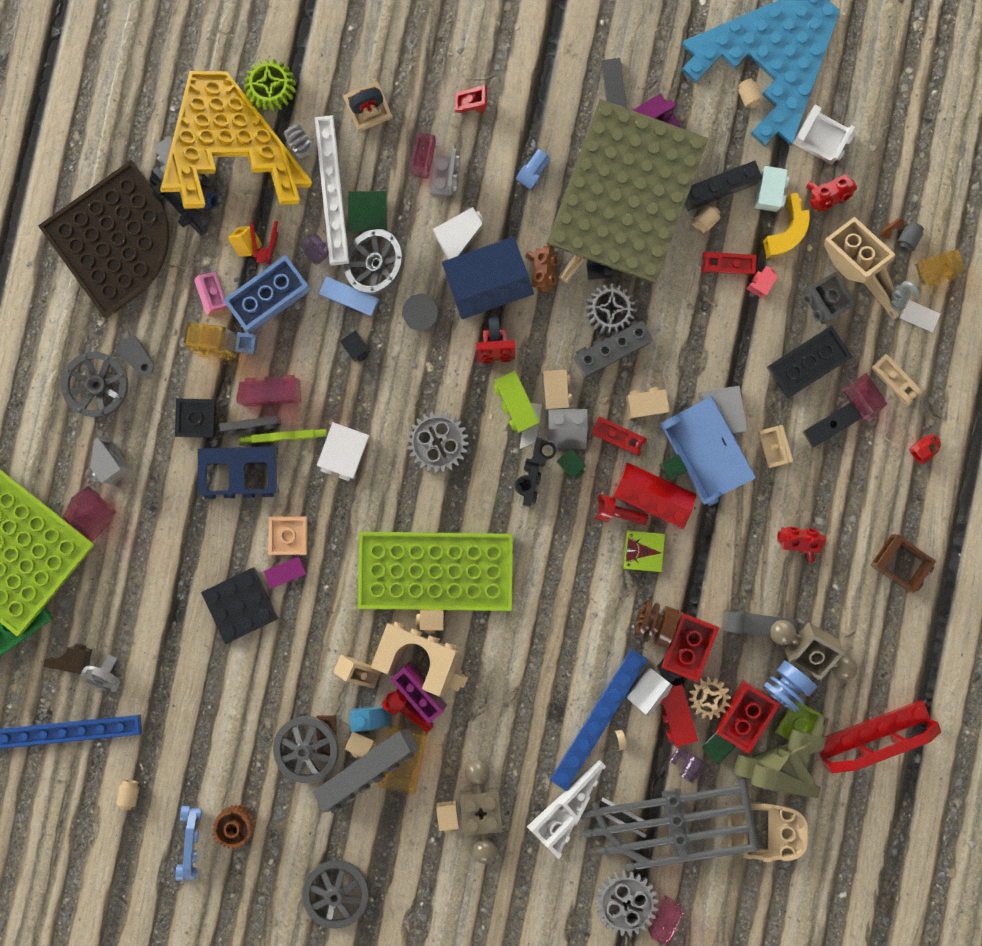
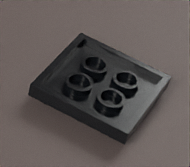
M255 567L201 592L225 644L279 619Z

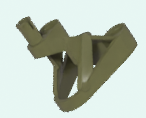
M816 715L812 733L792 729L789 743L784 745H776L773 749L753 756L738 753L733 773L752 779L751 784L760 788L819 798L821 787L816 785L807 771L810 754L824 749L827 739L824 737L829 718Z

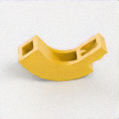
M798 192L792 193L786 198L789 214L787 231L782 234L767 236L763 240L766 259L776 258L788 253L803 239L807 232L810 214L809 210L801 211L803 202L799 198Z

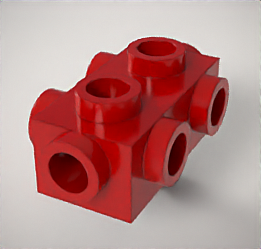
M845 174L821 186L809 182L806 188L811 191V199L809 200L813 210L816 209L818 212L829 210L833 205L849 200L853 197V192L857 190V185L854 180H850L848 175Z
M790 526L786 528L781 527V531L779 530L777 534V541L784 550L806 553L807 562L811 563L815 561L814 553H821L822 547L825 546L826 536L821 535L816 529L809 528L803 530Z

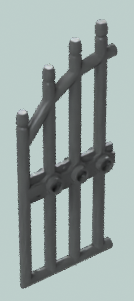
M739 778V785L688 794H682L681 788L661 791L663 798L600 808L598 802H592V809L584 810L580 819L595 817L600 828L583 831L585 838L604 835L614 845L607 848H599V855L623 853L637 861L636 863L626 864L627 871L759 851L746 778ZM737 793L741 794L743 805L685 814L683 802ZM664 806L666 817L614 826H607L603 815ZM738 813H744L746 824L694 833H689L687 822ZM668 825L670 836L622 844L614 834ZM748 832L750 844L695 853L692 851L691 841ZM671 845L673 856L649 860L633 850Z

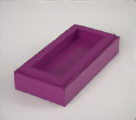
M300 556L263 571L270 589L307 574Z

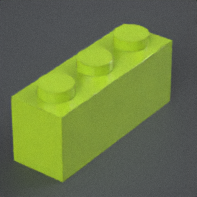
M516 371L494 380L495 385L493 389L497 397L501 396L503 400L501 406L504 413H509L512 419L509 421L512 430H517L519 434L539 425L540 422Z

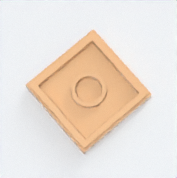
M269 517L268 555H308V517Z

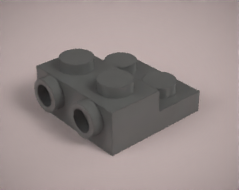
M837 271L802 292L804 303L811 306L814 311V319L820 321L821 324L856 304Z

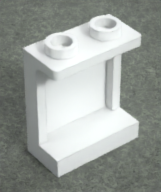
M815 104L792 143L832 165L836 160L840 161L844 155L845 150L843 148L854 137L852 131L855 127L851 125L847 128L820 113L822 108Z
M332 422L317 466L321 467L320 471L330 475L332 471L339 473L338 478L347 481L350 478L355 479L363 452L371 436Z

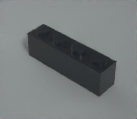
M754 160L691 185L685 202L687 212L757 185L762 179V175L756 161Z

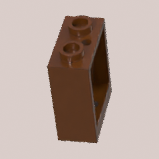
M891 534L870 566L907 592L915 593L922 588L925 577L933 572V565L936 563V560L900 535ZM899 546L922 561L908 583L885 568Z

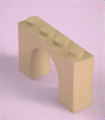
M396 621L394 624L387 623L371 668L385 674H395L404 650L413 644H418L427 651L430 658V668L422 689L439 697L446 696L462 652L456 650V645L447 642L444 645L439 643L440 639L429 635L427 638L422 636L423 632L413 628L411 631L405 629L406 625Z

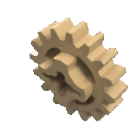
M706 676L705 681L700 678L699 684L692 683L695 687L694 690H688L692 696L687 697V699L693 702L689 705L690 708H696L694 710L696 715L701 712L700 717L703 719L706 715L710 720H712L713 715L719 718L720 711L726 713L724 706H730L726 702L727 699L731 698V696L726 694L729 689L727 687L722 688L724 686L722 681L717 684L718 679L715 677L712 681L708 676ZM707 685H713L718 689L711 690ZM707 694H710V695H711V697H710V698H711V701H710V702H708V701L706 700V699H707ZM708 706L710 710H704L700 707Z

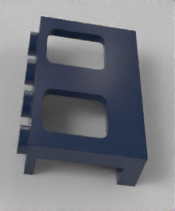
M278 447L197 449L198 495L205 496V499H216V495H224V498H236L235 495L243 494V498H255V494H262V497H274V493H279V489H277L276 463ZM247 463H267L268 487L266 489H246L245 465ZM228 464V490L209 491L207 489V465Z

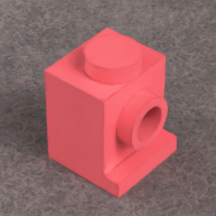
M765 266L761 272L758 271L752 279L753 282L746 289L763 299L768 294L778 275L775 274L772 268Z

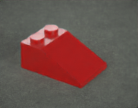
M679 611L677 628L672 642L666 650L661 668L699 682L719 627Z
M743 679L729 703L730 706L727 707L726 713H724L715 733L750 754L781 704Z

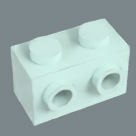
M764 166L760 171L762 179L758 183L754 208L777 212L785 204L786 195L783 194L784 188L788 186L789 177L787 176L786 169Z

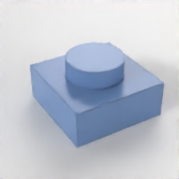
M237 332L235 352L255 355L258 336Z

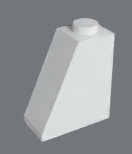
M473 207L433 229V233L447 259L464 254L481 231L484 220L480 212H476Z

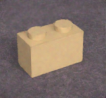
M566 369L543 371L545 411L549 409H569V405H572V394L568 393V386H571L570 374H567Z
M660 387L650 388L649 392L644 393L641 390L630 391V395L626 396L629 419L670 412L666 389L661 390Z

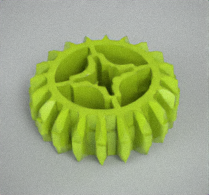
M265 59V63L262 64L258 60L259 66L252 65L253 71L247 70L249 77H244V81L247 83L244 85V89L247 91L246 95L250 98V102L252 104L256 103V107L259 109L263 106L264 111H267L270 107L273 112L276 106L282 109L281 104L283 103L288 106L287 99L293 100L291 93L296 91L293 87L296 85L295 80H293V73L290 72L288 66L284 67L281 61L277 64L275 59L271 63L268 59ZM272 73L279 74L284 79L274 78ZM256 91L267 93L268 98L260 96Z

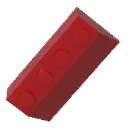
M627 462L611 497L679 529H684L692 513L697 494Z

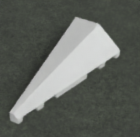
M599 760L527 826L558 859L562 855L561 851L565 843H568L570 839L569 835L574 825H577L590 799L589 795L593 787H596L598 783L597 779L602 769L606 768Z

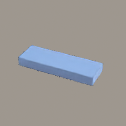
M327 276L319 292L321 296L372 317L379 301L374 296L360 292Z

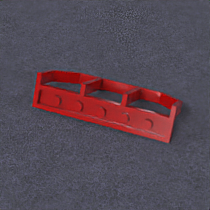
M919 700L825 736L827 739L824 749L818 753L824 768L831 773L857 771L928 744L942 731L938 722L930 719L924 701ZM922 722H926L928 728L924 733L909 739L896 734V732ZM890 735L892 742L895 743L875 752L863 746ZM854 748H858L859 753L862 755V757L854 760L839 762L827 760L830 757Z

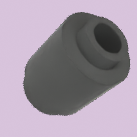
M914 222L907 225L897 241L899 249L904 252L914 251L923 236L924 228Z

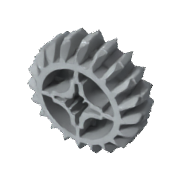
M604 284L602 286L603 291L597 287L596 293H590L592 299L588 298L586 300L590 305L585 306V310L590 312L585 317H592L588 324L591 325L595 322L596 325L593 329L597 330L600 327V334L607 330V335L610 336L612 330L618 333V328L623 331L625 326H629L631 324L630 321L635 319L631 314L636 313L637 310L631 307L635 306L636 302H629L633 295L626 296L627 289L621 292V285L614 289V284H611L610 289H608L607 285ZM608 296L606 304L595 306L600 298ZM615 297L623 302L625 308L616 304ZM610 303H611L612 309L615 310V311H613V313H612L611 316H610L609 310H606V308L608 309ZM596 312L603 314L606 317L607 323L601 321ZM625 314L621 322L613 324L615 315Z

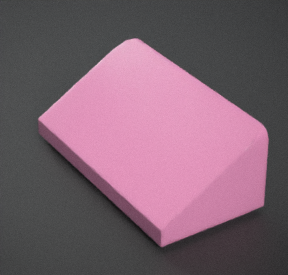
M216 272L198 275L194 281L206 315L228 308L223 301L225 297Z

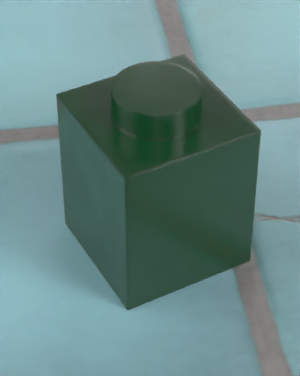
M572 448L556 461L570 479L573 477L577 479L585 472L583 468L586 465Z
M679 454L659 464L668 481L688 472Z

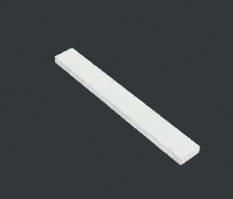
M334 116L314 117L329 261L331 266L350 264Z

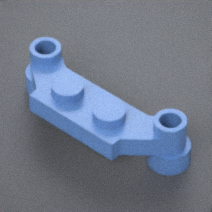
M190 806L181 807L180 822H187L185 830L183 865L177 864L176 881L196 879L197 867H193V863L197 861L198 851L194 850L195 843H198L199 831H196L197 821H201L202 809L191 808Z

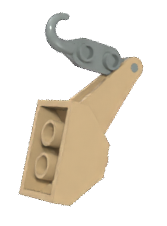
M853 217L825 239L824 246L834 267L848 280L864 283L893 319H896L904 312L910 299L911 292L909 289L914 292L917 300L920 299L919 289L910 281H904L901 285L894 288L886 266L894 261L896 254L857 218Z

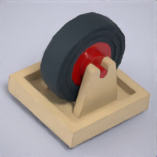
M378 81L343 95L358 132L393 118Z

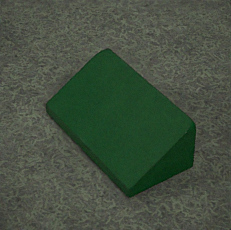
M715 733L702 746V749L719 764L737 746Z

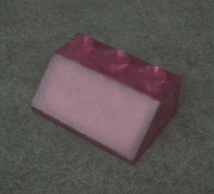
M285 375L283 379L268 376L264 377V380L257 381V378H245L244 382H239L237 403L244 407L302 403L300 380L295 378V375Z

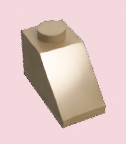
M344 655L340 656L333 671L334 674L346 682L373 689L381 674L380 671L371 668L370 665Z

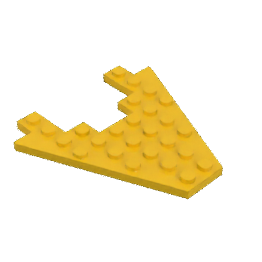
M190 71L160 189L161 192H180L184 209L204 208L205 200L198 174L215 173L216 168L213 157L248 156L252 173L271 172L280 205L299 204L300 198L297 188L311 187V179L227 71Z

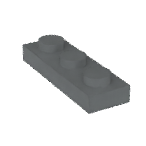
M276 415L220 423L219 426L220 431L226 433V435H236L240 430H245L246 433L256 432L257 428L264 427L265 430L276 429V425H281L280 417Z

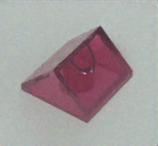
M867 373L842 388L848 400L855 404L863 417L862 420L874 417L887 405V402Z

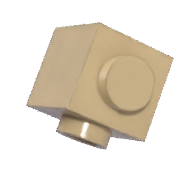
M420 610V614L416 615V625H420V630H424L426 634H435L436 630H443L444 610Z
M362 731L352 732L345 750L351 752L353 757L360 759L376 747L377 744L373 743L376 737Z

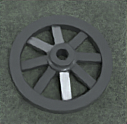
M374 229L362 233L352 242L348 248L350 264H344L347 280L355 289L366 294H379L388 290L399 279L404 268L405 254L402 244L394 235L385 230ZM378 238L388 240L382 253L380 252ZM372 239L374 253H370L362 245ZM393 246L396 256L387 258ZM358 250L367 258L366 262H354ZM395 263L394 268L390 273L387 270V266ZM353 268H368V270L356 278ZM380 273H382L387 279L378 284ZM373 274L370 286L361 284Z
M87 352L75 357L67 365L61 379V391L66 403L75 412L88 417H103L116 411L124 402L128 392V377L123 366L112 356L101 352ZM91 360H104L99 375H97ZM85 362L90 377L76 372V368ZM111 364L116 370L117 375L105 379ZM73 376L85 382V386L70 389L71 377ZM117 381L120 382L118 393L107 388V385ZM99 383L100 386L96 389V384ZM89 392L80 405L74 400L72 396L74 394ZM103 393L115 398L107 407H105ZM96 395L99 410L86 409Z
M300 716L288 721L280 728L274 740L273 754L277 766L288 778L300 783H312L323 779L334 768L338 759L339 746L335 733L324 721L311 716ZM301 724L311 725L305 740H303L299 727ZM290 728H293L297 744L284 737ZM318 728L325 734L326 738L313 744L311 741ZM329 743L330 756L315 752V749ZM282 744L294 752L283 756ZM296 758L297 763L294 771L286 762ZM311 758L328 763L319 772ZM304 762L307 764L312 774H301Z
M330 860L323 862L311 871L305 881L302 893L303 904L308 915L319 925L333 929L347 927L356 922L366 909L369 899L367 880L359 868L347 861ZM339 869L334 885L326 870ZM347 871L356 879L342 887L344 873ZM319 874H321L327 890L312 884ZM360 885L362 897L345 895ZM310 891L325 898L312 904ZM332 895H337L338 898L334 899ZM343 902L360 905L357 908V910L353 914H351L345 907ZM328 904L327 917H324L316 909ZM335 907H338L345 918L332 919Z

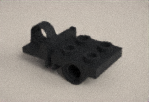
M536 438L532 459L526 458L524 470H528L529 474L520 476L515 482L516 492L524 496L522 504L524 506L530 507L532 503H536L538 492L534 491L535 484L538 485L541 479V472H538L539 466L544 467L546 460L553 458L557 452L554 443L542 438ZM550 445L553 448L552 455L545 456L542 453L543 446ZM527 481V485H530V488L523 491L519 484Z

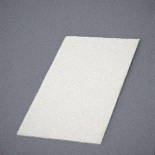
M909 300L900 318L933 333L940 313Z

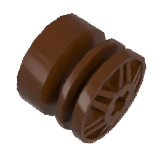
M646 600L636 618L634 638L640 640L643 636V641L648 642L651 636L654 635V645L667 649L672 642L677 628L679 610L665 606L662 612L659 613L660 604L655 603L652 607V601Z

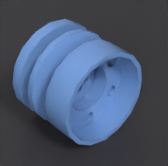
M784 660L777 669L782 678L779 680L771 676L770 679L776 685L773 687L766 682L764 687L781 705L797 713L799 708L793 702L796 700L803 705L804 701L799 694L803 693L810 697L816 690L817 685Z

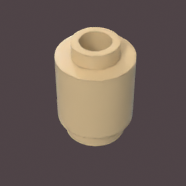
M752 78L741 82L738 85V92L745 108L750 107V109H754L760 106L763 97L757 83Z
M707 205L694 218L695 221L692 223L694 228L701 234L705 231L708 232L721 218L719 209L714 205Z
M123 780L119 787L116 802L120 809L131 810L132 807H136L140 788L138 781Z

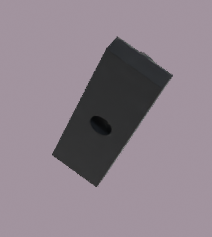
M850 402L802 432L811 447L814 448L863 417L855 404ZM830 422H833V428L830 427Z

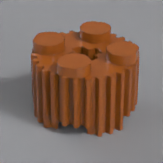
M235 804L234 806H228L216 817L213 824L214 833L212 834V836H215L214 840H217L216 843L223 844L224 847L237 849L238 847L241 848L242 845L244 846L255 831L256 823L254 822V815H251V811H248L249 809L245 805L239 804L237 806Z

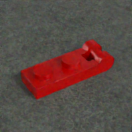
M703 252L702 259L704 260V265L701 266V272L755 275L757 255ZM711 260H717L716 266L711 265Z
M600 416L591 432V435L636 456H640L642 452L640 449L647 441V438ZM631 438L636 441L634 446L628 445Z

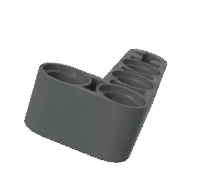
M724 610L722 630L741 634L749 633L771 636V626L776 621L786 620L793 624L797 634L799 620Z

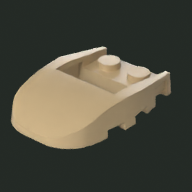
M761 802L750 803L752 810L768 811V849L759 848V851L741 853L743 857L763 860V862H772V860L790 861L801 857L808 845V825L804 816L794 808ZM744 813L728 815V827L746 824ZM748 832L728 835V847L748 844Z

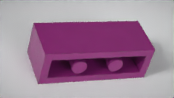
M410 662L405 664L390 679L428 724L445 710L447 704L441 697L422 689L425 679Z

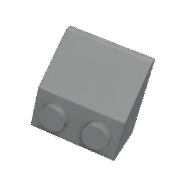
M549 409L548 441L554 443L556 449H586L587 409Z
M98 437L94 440L90 468L97 482L115 484L132 471L110 440Z

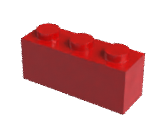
M679 682L671 687L670 693L659 703L664 710L661 713L663 722L669 728V731H666L669 743L672 742L675 747L698 741L683 684Z

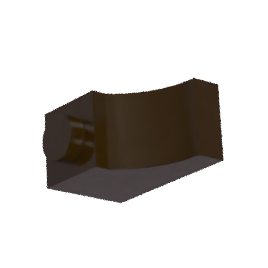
M75 643L74 646L67 647L66 652L61 657L45 659L43 667L81 674L83 668L90 664L92 649L86 648L87 645Z

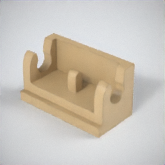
M783 425L758 431L768 468L793 462Z

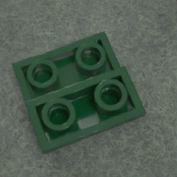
M348 191L349 232H366L374 229L387 231V191Z

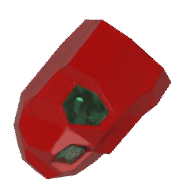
M928 435L909 448L910 454L919 464H925L939 452L941 441L937 435Z

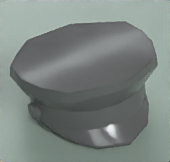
M426 294L410 296L402 309V316L409 328L418 331H425L437 322L439 315L436 302Z

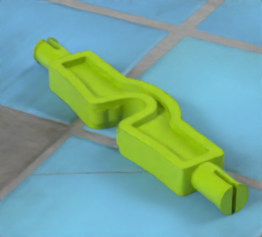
M311 429L240 437V445L327 437V430Z

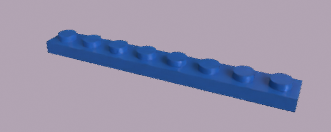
M630 649L552 774L551 782L567 791L648 660L646 657Z

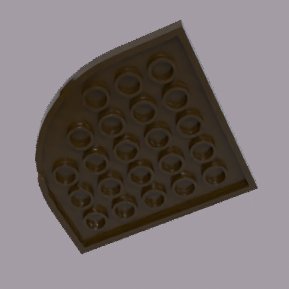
M132 160L38 225L99 312L106 319L138 297L152 284L164 264L169 245V225L163 204L160 199L157 200L152 195L153 188Z

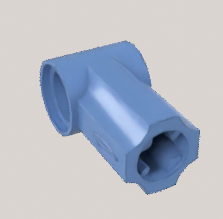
M538 149L529 163L522 167L516 180L532 190L538 183L540 175L551 161V158L547 153Z

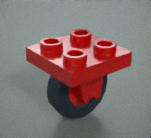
M491 317L488 320L489 329L483 330L484 342H476L477 362L483 364L499 360L504 363L511 362L515 359V340H507L506 329L500 328L499 318Z

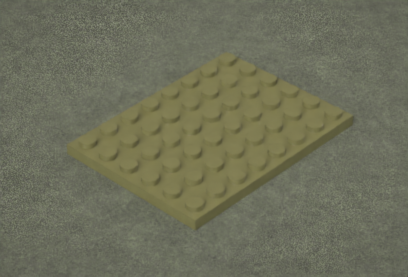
M599 99L547 245L656 284L709 138Z

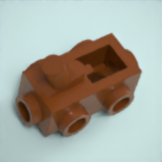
M548 245L543 246V248H536L535 253L531 251L526 253V258L533 261L532 287L538 289L540 293H549L550 290H554V285L556 284L555 273L559 263L558 252L554 251L555 247Z

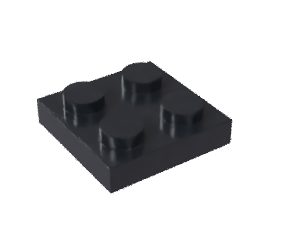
M176 398L175 437L215 438L216 400Z

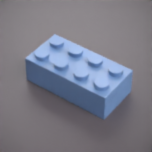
M284 255L223 299V301L244 330L252 334L310 292L311 288L289 258Z

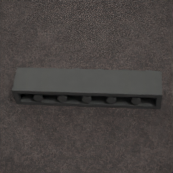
M399 730L314 790L313 794L322 813L329 811L335 813L339 811L343 803L355 800L356 794L366 792L371 788L370 785L372 783H378L385 779V774L398 770L400 768L399 764L414 759V754L420 751L410 730Z

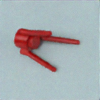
M278 221L274 222L268 248L260 247V251L257 250L254 224L250 223L253 246L252 257L257 258V263L272 265L273 252L278 237Z

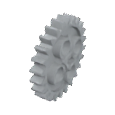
M438 411L437 416L430 412L429 418L423 414V421L418 418L416 419L418 426L411 425L415 429L414 432L408 431V434L412 436V438L407 439V442L412 443L411 446L407 447L408 450H413L410 457L416 456L417 458L414 463L416 464L421 461L420 468L422 469L426 465L427 472L434 468L435 473H437L438 469L441 468L442 472L445 473V467L447 466L452 470L451 464L454 463L459 466L457 459L464 460L461 453L468 452L463 448V446L469 445L468 442L464 441V439L468 438V435H462L466 428H459L462 422L458 421L455 423V416L449 419L448 412H446L444 417L441 416L440 411ZM444 424L447 426L448 429L445 434L437 433L439 425ZM430 427L434 429L439 440L443 439L441 445L446 453L445 458L442 456L438 446H433L435 440L429 430ZM428 433L430 435L429 442L422 443L420 441L421 434ZM452 441L456 444L454 451L449 452L445 449L447 442ZM431 450L438 451L439 457L436 460L429 459L428 454Z
M622 870L621 876L614 872L615 878L608 875L609 882L602 881L604 888H597L601 894L595 895V899L599 901L595 903V907L599 909L597 915L602 916L600 919L602 924L607 922V930L613 927L614 934L620 930V934L623 936L625 931H627L630 937L634 930L638 935L639 928L646 931L645 924L652 925L650 918L656 919L653 911H658V907L654 905L659 902L658 898L654 897L657 893L655 890H651L653 885L652 883L647 884L648 880L646 877L641 879L639 872L636 876L633 875L632 871L626 875L625 871ZM619 887L627 888L624 893L617 892ZM636 896H644L642 901H635ZM611 905L619 906L616 911L609 910ZM630 913L636 914L634 919H628L627 915Z

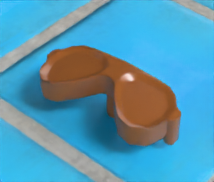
M898 218L891 224L887 223V227L879 235L890 239L895 228L900 230L904 228V219Z

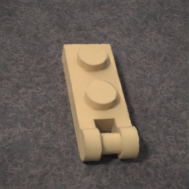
M887 354L871 367L900 398L904 405L909 406L915 397H919L922 394V390ZM907 387L910 390L908 394L904 391Z

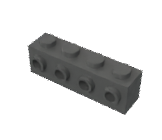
M643 320L640 322L632 321L629 326L626 325L627 329L623 331L618 329V333L616 331L612 332L610 338L606 340L600 338L593 342V347L589 349L583 347L576 351L577 355L573 359L583 377L586 378L652 343L653 338Z

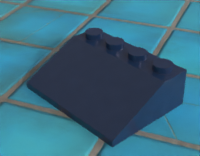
M514 236L442 261L461 319L534 295L529 275Z

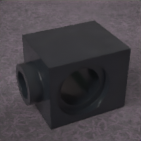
M356 330L340 341L354 362H362L369 356L370 350Z

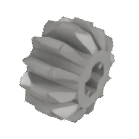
M300 124L292 125L284 131L288 143L299 158L306 157L314 151L311 140Z

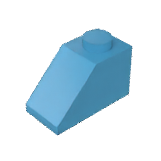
M382 706L355 708L349 712L351 732L374 730L392 725L391 714Z

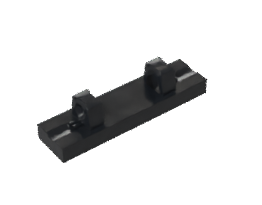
M158 166L152 169L149 180L155 186L152 195L157 200L165 197L181 214L178 223L182 227L190 224L200 236L205 234L209 221L197 208L184 209L180 192H161L164 173Z

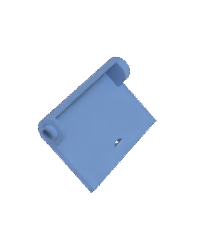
M712 396L660 423L676 455L679 454L688 470L686 473L703 504L711 506L719 501L718 497L756 478Z

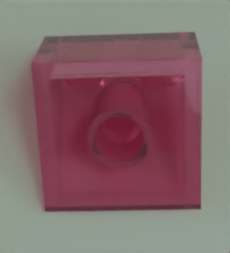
M87 486L71 497L62 518L93 542L112 522L116 511L96 491Z

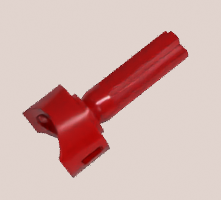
M603 494L597 496L599 509L593 519L609 522L613 516L646 525L649 519L648 514L615 506L616 500L613 497Z
M398 688L395 692L388 693L383 700L382 707L392 716L401 712L426 733H429L433 728L434 723L428 724L420 713L407 703L406 697Z

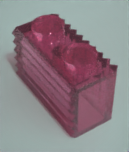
M417 132L409 166L412 176L429 179L436 138L432 134Z
M663 896L664 899L661 900L662 903H660L659 910L655 914L656 919L653 918L651 921L652 925H650L648 931L651 939L667 946L685 910L681 903Z

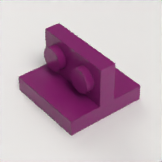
M661 93L632 110L680 127V123L673 113L676 105L672 99L666 102Z

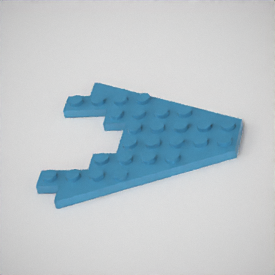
M777 0L685 40L681 46L693 58L683 67L682 72L696 83L720 57L735 69L748 56L774 80L762 95L775 106L752 131L751 135L764 147L776 134L791 145L795 139L840 10L829 0Z

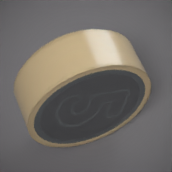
M622 730L614 731L617 750L626 749L624 732Z

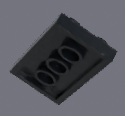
M831 325L767 366V369L788 399L853 356Z

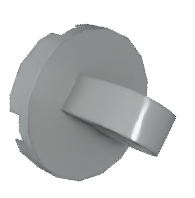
M108 654L100 668L86 666L83 668L80 677H86V683L100 690L106 691L107 688H111V692L117 691L120 680L110 673L117 658Z

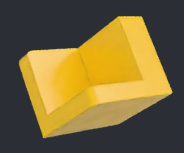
M250 226L238 227L228 239L239 257L252 256L253 246ZM255 232L256 243H257V250H258V249L262 246V243L260 242V240H259V238H258V236H257V234H256V232Z

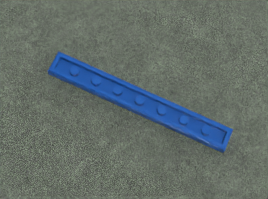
M141 714L0 728V749L141 735Z

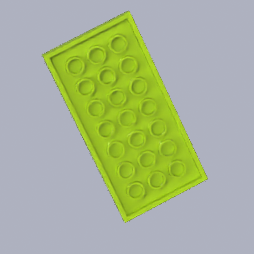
M359 532L358 609L512 611L513 534Z

